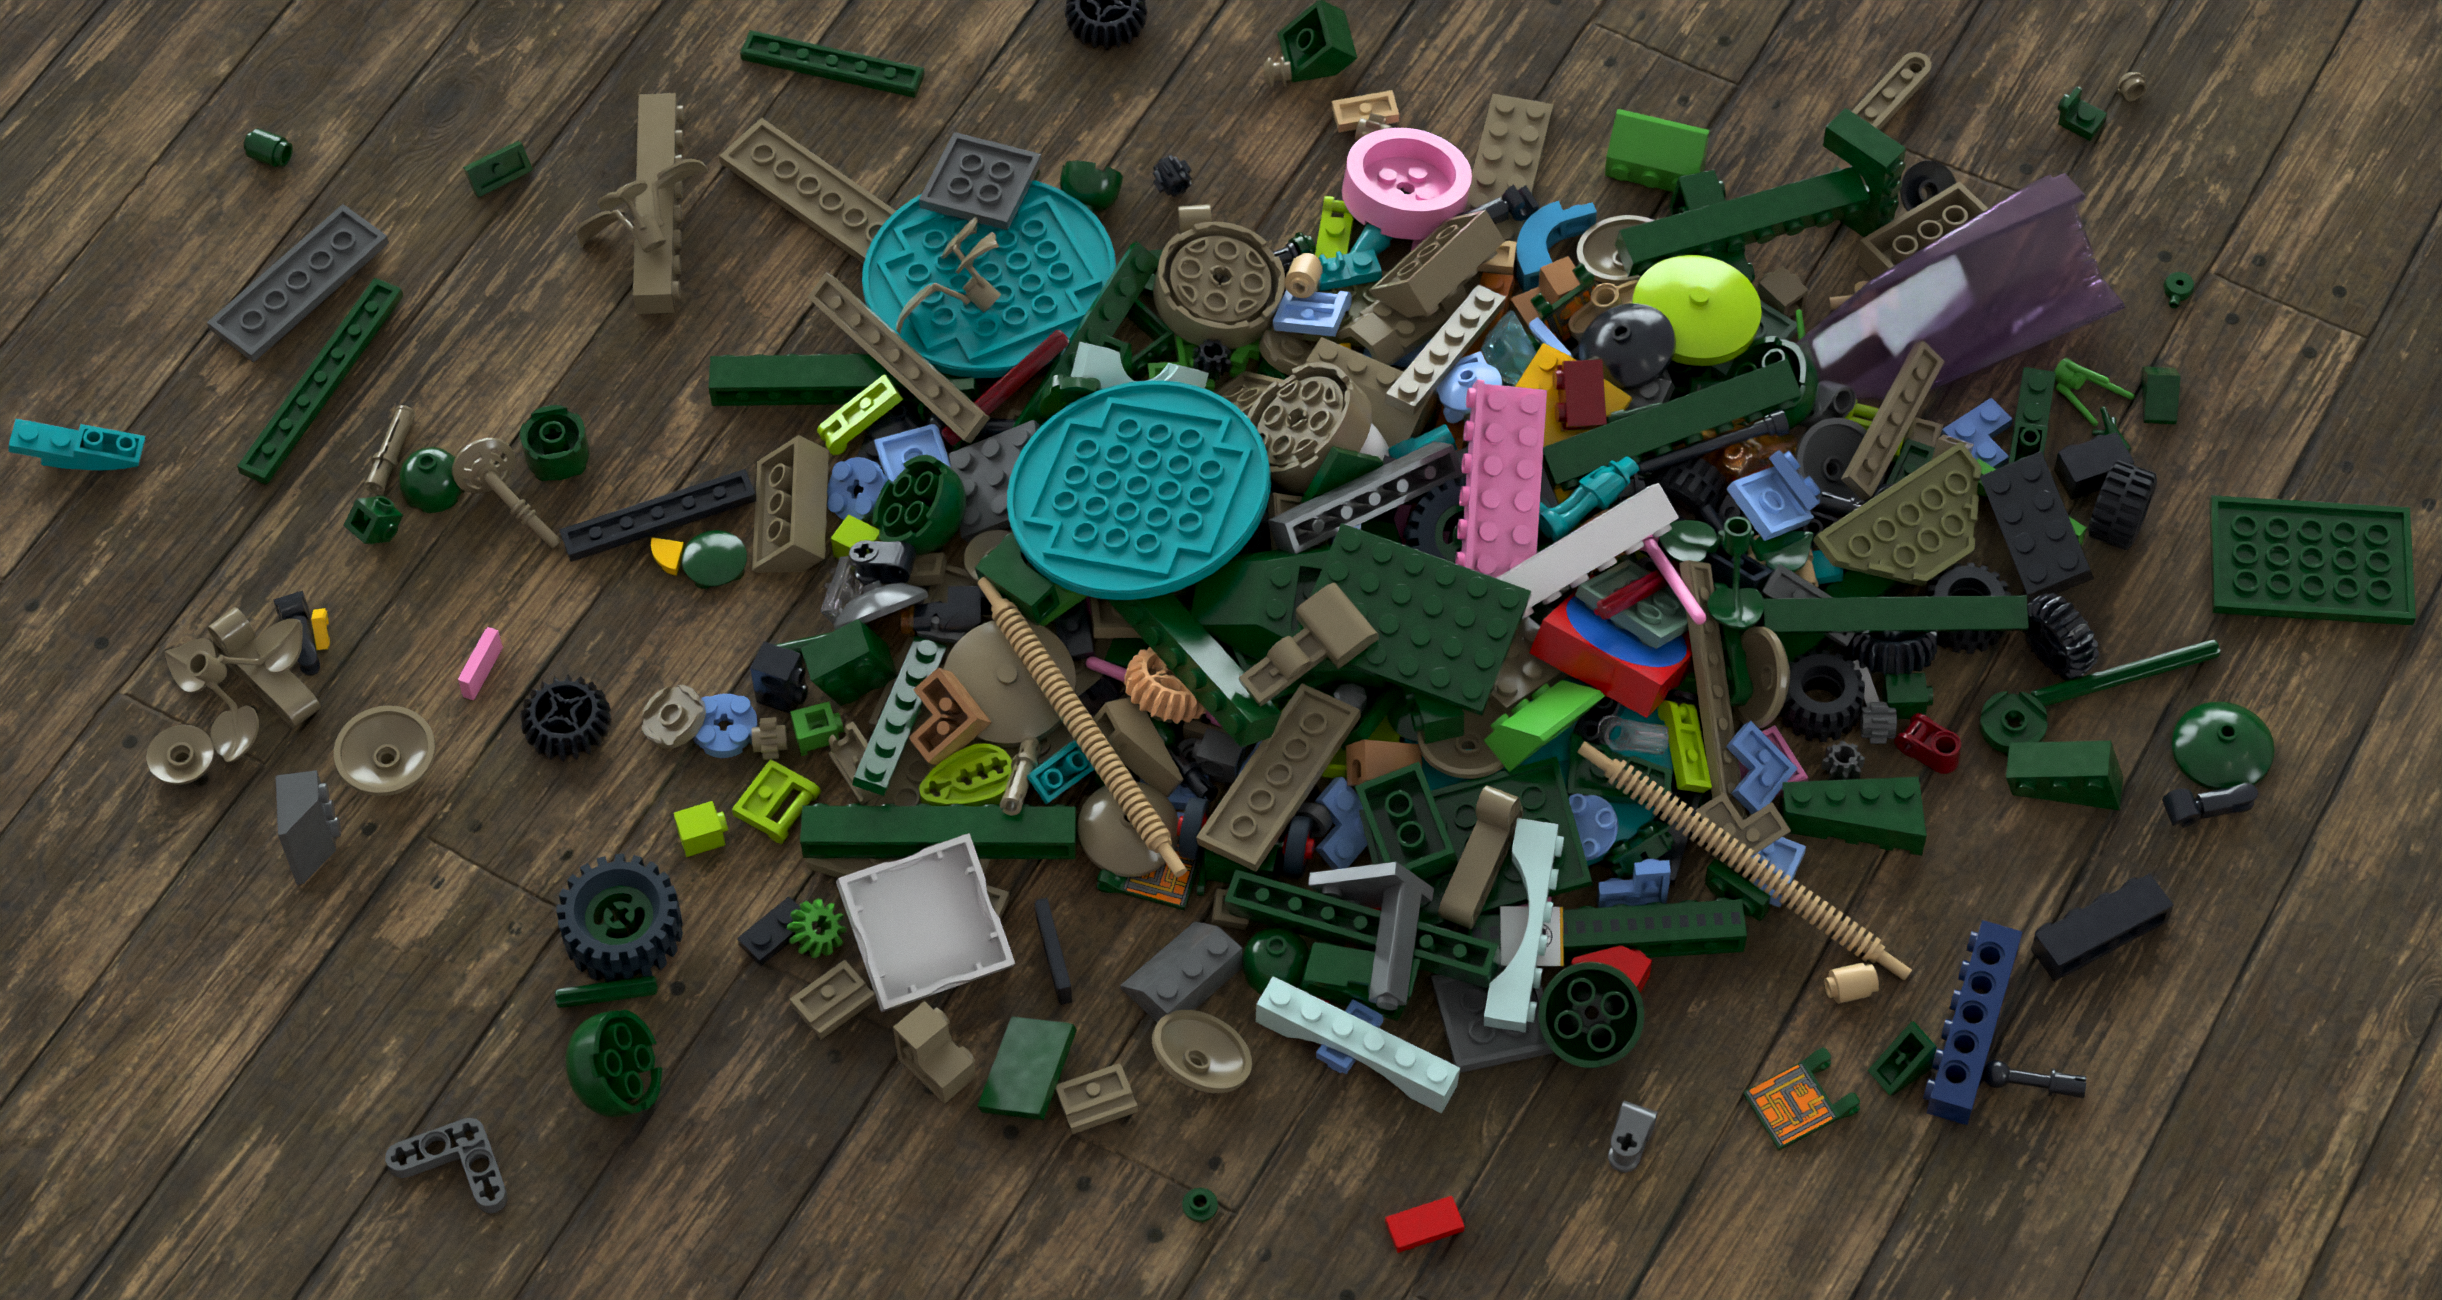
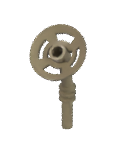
M497 438L479 439L464 447L456 456L452 466V475L456 484L464 491L470 493H485L494 490L511 509L510 513L512 515L516 514L515 518L517 520L522 519V525L527 524L552 549L556 548L562 540L535 515L537 512L535 509L530 510L531 505H525L526 501L524 499L520 500L504 483L510 477L515 467V454L512 448L505 441ZM491 449L499 450L507 457L503 460L500 455L491 452ZM479 452L481 457L472 464L471 468H464L466 462ZM492 459L498 461L499 463L497 465H494ZM506 470L504 475L499 478L501 472ZM479 476L481 481L476 480L474 477ZM469 478L471 483L480 487L471 486L464 481V479Z

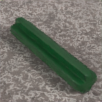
M655 976L560 988L555 991V1002L558 1008L651 996L658 992L657 979Z

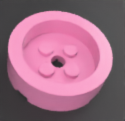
M1411 128L1382 129L1365 135L1349 151L1342 185V197L1347 209L1354 218L1363 225L1368 222L1381 228L1380 234L1400 239H1425L1447 218H1452L1459 213L1465 212L1472 180L1471 168L1459 149L1437 135Z

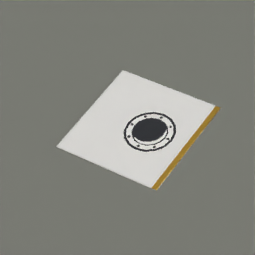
M1500 906L1501 966H1508L1524 939L1529 920V907ZM1553 907L1551 922H1544L1542 935H1548L1545 956L1538 955L1537 966H1564L1563 907Z

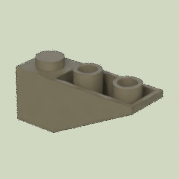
M1131 697L1106 702L1093 720L1121 759L1120 761L1148 785L1156 788L1168 798L1184 779L1165 747L1163 739L1159 736L1149 718L1148 712L1140 711V705L1131 703Z

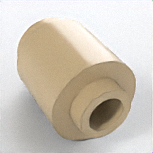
M1304 253L1293 260L1285 278V288L1291 295L1297 298H1307L1315 292L1323 271L1319 258L1313 254Z
M1858 963L1832 969L1829 971V977L1824 980L1828 997L1834 998L1838 1004L1870 997L1872 992L1879 990L1877 973L1872 964Z

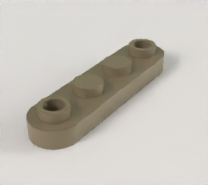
M1919 52L1906 54L1852 112L1878 130H1881L1928 80L1932 66L1930 59Z

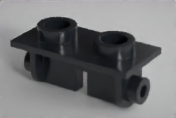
M1100 678L1078 697L1091 717L1094 718L1106 702L1119 700L1125 694L1126 689L1119 693L1111 678Z

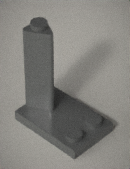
M1397 862L1310 873L1308 886L1320 894L1369 908L1382 907L1368 1001L1377 1003V1007L1384 1010H1395L1398 1005H1406L1420 903L1433 900L1434 888Z

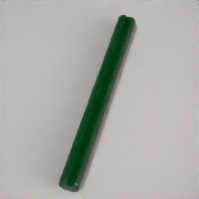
M2216 640L2205 641L2075 678L2074 680L2033 690L2031 695L2037 698L2044 707L2217 658L2220 656L2219 644Z

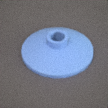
M1479 362L1455 367L1438 386V396L1441 403L1452 411L1471 412V408H1466L1468 388H1472L1477 379L1484 380V384L1502 386L1503 382L1499 371L1489 364Z

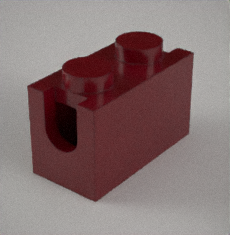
M1602 359L1563 361L1562 365H1557V370L1553 371L1554 390H1558L1559 403L1555 404V419L1557 423L1561 424V431L1592 430L1606 425Z

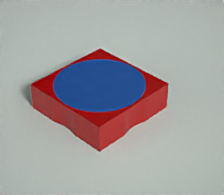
M1576 589L1543 619L1529 653L1562 672L1584 681L1600 690L1609 698L1647 718L1664 701L1667 693L1671 689L1678 687L1694 671L1689 631L1657 649L1647 646L1630 631L1615 626L1610 618L1602 620L1600 615H1595L1594 611L1585 605V602L1575 596Z

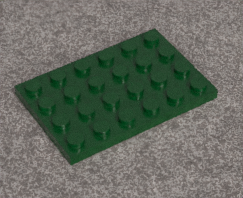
M2211 495L2209 509L2212 613L2414 625L2416 610L2410 507Z
M1341 523L1311 596L1328 584L1336 583L1379 636L1376 642L1343 666L1483 716L1530 600L1531 590ZM1300 623L1294 636L1304 629Z
M1557 756L1515 767L1510 772L1504 770L1485 777L1431 790L1458 862L1477 822L1475 810L1479 796L1484 787L1488 785L1519 797L1523 808L1522 819L1559 824L1558 836L1564 837L1561 857H1554L1553 869H1559L1556 890L1549 889L1548 897L1593 885ZM1363 809L1359 810L1373 865L1383 864L1384 861ZM1513 841L1480 915L1500 911V906H1519L1528 903L1523 881L1512 862ZM1456 867L1423 879L1424 882L1434 888L1432 901L1420 903L1418 922L1436 927L1453 924V922L1438 917V910Z

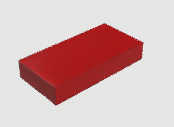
M1452 1196L1385 1217V1224L1397 1253L1464 1232L1465 1227Z

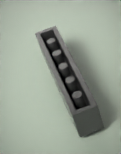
M1432 442L1267 521L1277 549L1298 554L1335 536L1341 523L1352 527L1357 526L1430 491L1435 486L1443 485L1445 481L1456 479L1462 476L1463 473L1453 444Z

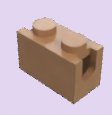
M1364 739L1346 745L1347 786L1362 784L1416 762H1420L1422 767V754L1418 744Z

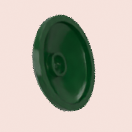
M2208 702L2190 709L2180 718L2172 736V752L2178 767L2190 780L2210 790L2228 789L2244 783L2255 785L2267 774L2274 758V741L2269 728L2255 713L2234 703ZM2222 733H2228L2231 737H2226Z

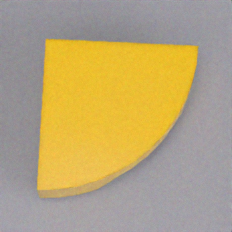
M652 537L651 550L655 561L665 572L677 575L685 548L684 542Z
M325 608L313 610L311 621L316 650L328 649L330 638L327 631V625L329 624L327 610Z

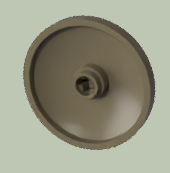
M994 620L979 625L965 634L952 648L943 669L953 672L992 722L974 740L1000 748L1020 747L1022 740L1026 737H1035L1039 741L1054 732L1063 721ZM1026 620L1076 694L1075 667L1064 643L1047 628L1040 624L1037 626L1031 621Z

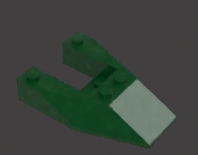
M1314 545L1298 554L1277 549L1234 556L1220 569L1195 584L1191 615L1213 639L1261 661L1278 641L1287 636H1294L1299 625L1295 610L1310 598L1332 545ZM1326 659L1302 675L1384 688L1386 682L1346 666L1338 669L1332 661Z

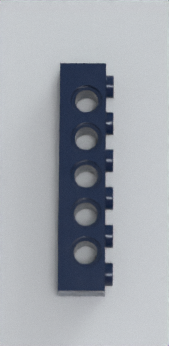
M1982 920L1979 932H1971L1966 951L1972 952L1970 962L1963 960L1958 980L1963 981L1964 984L1961 991L1954 990L1949 1007L1950 1010L1955 1011L1953 1020H1945L1940 1038L1947 1041L1945 1049L1937 1048L1932 1069L1938 1070L1936 1080L1928 1079L1923 1099L1929 1100L1927 1114L1968 1125L2023 931ZM1988 959L1993 961L1995 964L1988 965L1984 963L1982 960ZM1973 989H1982L1986 994L1976 993ZM1965 1018H1973L1977 1020L1978 1023H1968L1965 1020ZM1956 1048H1965L1970 1053H1960L1956 1050ZM1947 1078H1957L1961 1081V1083H1951L1947 1080Z

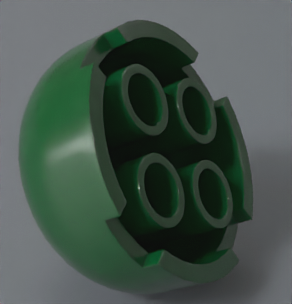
M1777 336L1759 338L1754 340L1747 350L1734 358L1735 361L1729 368L1726 377H1721V381L1724 382L1788 359L1802 394L1795 403L1796 407L1784 412L1789 429L1791 430L1808 416L1816 402L1819 389L1816 368L1809 356L1794 342L1779 339ZM1746 421L1738 423L1742 428L1751 426L1747 425Z
M920 455L904 463L906 469L894 481L888 479L883 486L873 512V525L879 529V539L881 541L909 543L916 549L917 555L928 554L944 546L959 529L966 510V491L962 480L953 469L931 455Z
M1581 962L1563 969L1549 982L1540 1000L1539 1024L1547 1044L1560 1058L1576 1066L1599 1068L1620 1060L1633 1049L1643 1029L1644 1005L1638 988L1624 972L1602 962ZM1589 1006H1595L1599 1011V1015L1594 1019L1588 1018L1585 1014V1010Z
M624 1009L592 1016L578 1026L569 1040L566 1051V1072L569 1083L577 1098L588 1109L597 1114L607 1117H623L638 1113L651 1107L660 1093L662 1067L654 1068L655 1054L652 1045L657 1044L645 1022L635 1013ZM650 1070L651 1083L646 1093L634 1103H626V1101L637 1099L642 1095L643 1082L639 1073Z

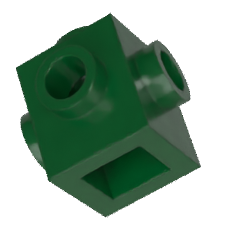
M386 497L356 498L343 526L364 544L390 542L398 531V525L403 514Z

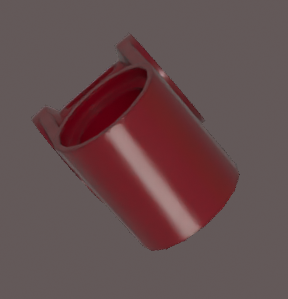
M1914 714L1910 719L1908 728L1904 733H1899L1894 739L1896 747L1903 754L1920 761L1935 772L1948 774L1958 767L1961 751L1959 736L1933 722L1923 714Z

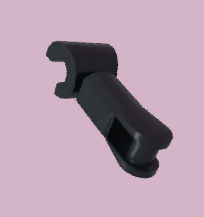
M1513 184L1503 193L1501 198L1498 197L1456 216L1486 210L1496 225L1508 220L1509 213L1516 221L1528 220L1532 214L1539 210V205L1526 185L1517 190Z
M303 590L273 599L280 621L298 619L302 623V649L298 663L303 674L307 676L317 674L321 667L306 620L310 618Z
M2244 783L2228 789L2199 793L2194 798L2190 790L2176 789L2164 795L2162 801L2172 826L2181 823L2182 828L2196 823L2200 818L2204 819L2251 810L2258 796V790L2254 785Z

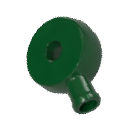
M2184 272L2171 273L2164 282V292L2170 298L2169 306L2173 309L2178 308L2180 301L2188 299L2194 291L2193 279Z

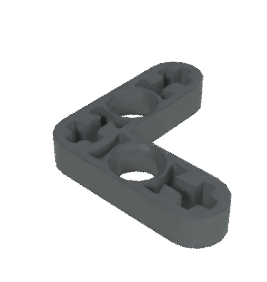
M465 1118L397 1142L390 1146L386 1152L385 1160L391 1174L398 1178H407L461 1158L476 1204L480 1210L490 1214L502 1210L507 1203V1191L484 1126L477 1119ZM472 1130L475 1139L468 1141L465 1132ZM451 1136H454L455 1142L457 1144V1147L453 1148L451 1140L449 1138ZM434 1141H442L446 1144L444 1151L438 1155H430L426 1151L428 1145ZM417 1148L420 1149L423 1158L421 1160H419L415 1151V1149ZM404 1154L407 1164L400 1166L398 1156ZM480 1158L487 1159L490 1162L487 1170L480 1173L471 1170V1164L475 1160ZM490 1181L492 1190L495 1193L496 1199L489 1201L486 1197L483 1183Z

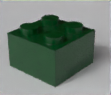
M859 618L801 648L811 681L840 706L853 703L860 696L873 689L882 688L889 681L898 677L888 644Z

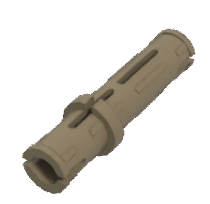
M400 405L396 408L381 448L372 458L373 467L364 486L373 494L384 493L391 473L395 472L398 467L397 458L412 422L416 417L415 411L408 406Z
M1035 737L1024 738L1020 744L1018 755H1015L1012 759V772L1000 802V808L1004 807L1003 812L1008 815L1020 813L1030 784L1027 775L1038 767L1037 759L1042 750V744H1038L1039 740Z

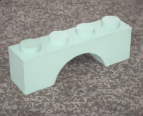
M1079 342L1071 377L1096 378L1101 382L1102 389L1129 382H1138L1132 380L1124 371L1120 352ZM1168 363L1160 374L1150 380L1182 382L1205 389L1209 373Z

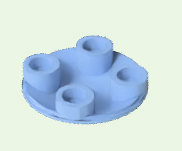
M1579 793L1573 794L1569 797L1585 858L1586 861L1594 860L1605 854L1613 845L1618 833V818L1613 807L1605 799L1596 795L1583 796Z

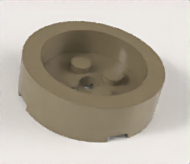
M1226 222L1196 224L1191 230L1180 235L1177 233L1162 251L1153 286L1156 309L1164 323L1175 334L1197 346L1203 344L1204 340L1207 339L1211 341L1218 339L1228 349L1240 348L1251 344L1262 337L1267 329L1271 328L1283 296L1285 273L1279 256L1275 257L1273 252L1266 246V240L1242 226ZM1216 274L1225 275L1229 281L1226 283H1222L1221 285H1218V282L1213 278V276Z
M1311 362L1292 369L1293 375L1281 383L1275 380L1258 397L1247 415L1264 442L1270 464L1271 483L1275 489L1289 494L1306 492L1332 446L1360 452L1368 437L1372 423V407L1369 398L1341 368L1328 362Z

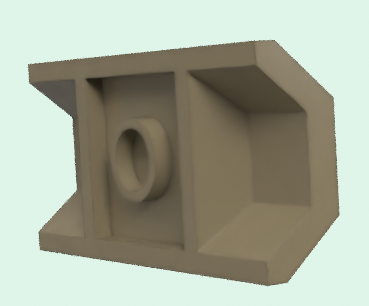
M1460 283L1457 286L1459 290L1451 297L1443 299L1438 304L1439 309L1425 318L1422 315L1407 318L1382 301L1377 300L1362 310L1358 318L1338 330L1336 336L1340 340L1352 336L1370 351L1373 359L1391 366L1435 336L1468 296L1463 284Z

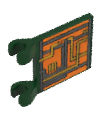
M1583 263L1572 270L1580 285L1551 305L1549 302H1546L1542 293H1539L1530 300L1540 320L1563 345L1574 339L1569 328L1571 316L1591 301V292L1596 287L1594 275L1587 271Z
M1179 843L1177 844L1175 852L1187 869L1186 873L1180 877H1175L1167 863L1152 873L1137 877L1122 878L1103 869L1098 874L1096 887L1101 892L1122 893L1185 911L1203 850L1197 860L1180 857Z
M1826 1048L1816 1050L1805 1060L1743 1092L1744 1097L1778 1151L1839 1119L1853 1116L1860 1110V1100L1853 1092L1832 1104L1813 1073L1824 1071L1831 1066V1055Z

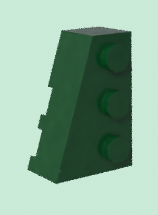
M2111 740L2009 744L2006 779L2012 795L2120 811L2123 774Z
M1313 942L1299 985L1300 990L1314 997L1344 1006H1349L1352 1000H1355L1383 1015V1017L1395 1021L1399 1020L1406 1005H1398L1395 1010H1384L1377 1007V1003L1368 1001L1375 952L1336 946L1327 942ZM1413 958L1407 1003L1411 998L1420 959Z

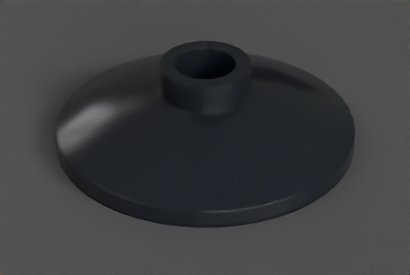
M1921 161L1912 165L1905 172L1901 181L1900 197L1902 204L1907 212L1956 184L1953 174L1947 167L1936 161ZM1922 188H1924L1927 192V197L1925 199L1922 196Z
M901 401L867 427L865 431L875 440L924 427L927 421L921 419L916 405Z

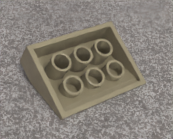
M1323 337L1320 338L1305 364L1328 362L1338 366L1369 398L1372 407V424L1379 430L1389 448L1408 438L1413 437L1415 439L1419 437L1436 409L1437 388L1413 416L1384 403L1386 392L1403 374V371Z

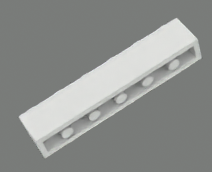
M1660 484L1648 486L1500 575L1497 579L1531 590V597L1522 617L1524 619L1534 613L1532 606L1541 601L1546 605L1562 596L1559 590L1570 584L1572 588H1575L1590 579L1587 573L1593 569L1598 568L1601 572L1617 562L1615 556L1623 551L1629 555L1644 546L1642 540L1652 534L1654 538H1657L1672 529L1670 523L1679 517Z

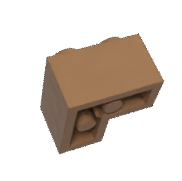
M1569 256L1540 267L1539 287L1510 298L1509 317L1519 333H1527L1533 336L1529 323L1535 318H1539L1530 301L1533 297L1542 293L1546 302L1552 305L1580 285L1572 272L1575 265Z
M937 668L913 689L933 716L908 738L930 764L938 765L942 760L962 750L992 723L951 671Z

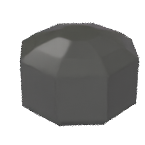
M1355 683L1341 684L1334 692L1333 698L1360 709V713L1367 706L1365 689Z

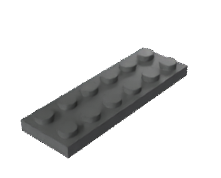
M342 204L207 322L209 330L254 363L389 244L387 235Z

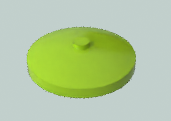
M1676 256L1655 264L1641 276L1632 298V303L1652 306L1668 318L1676 336V349L1672 361L1686 365L1710 366L1736 358L1747 350L1754 341L1761 320V303L1752 283L1731 265L1706 256Z

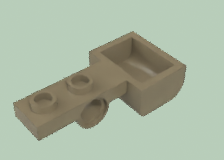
M1336 583L1328 584L1296 608V619L1304 627L1303 630L1293 637L1287 636L1278 641L1268 651L1264 659L1239 677V682L1260 707L1328 657L1339 669L1379 639L1375 629Z

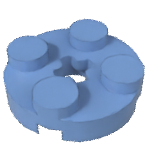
M855 457L845 462L836 463L833 467L827 489V506L829 510L845 520L848 514L865 523L872 520L873 518L871 517L873 516L877 498L888 480L887 475L883 474L881 466L872 460L862 457ZM859 483V486L863 487V493H858L855 499L854 488Z
M718 694L702 698L705 703L706 715L702 727L696 736L693 737L696 745L698 744L708 755L717 758H729L742 753V748L746 747L749 743L752 744V727H758L756 712L750 705L749 699L745 696L734 694ZM721 721L733 723V725L727 726L726 731H720V727L717 726Z

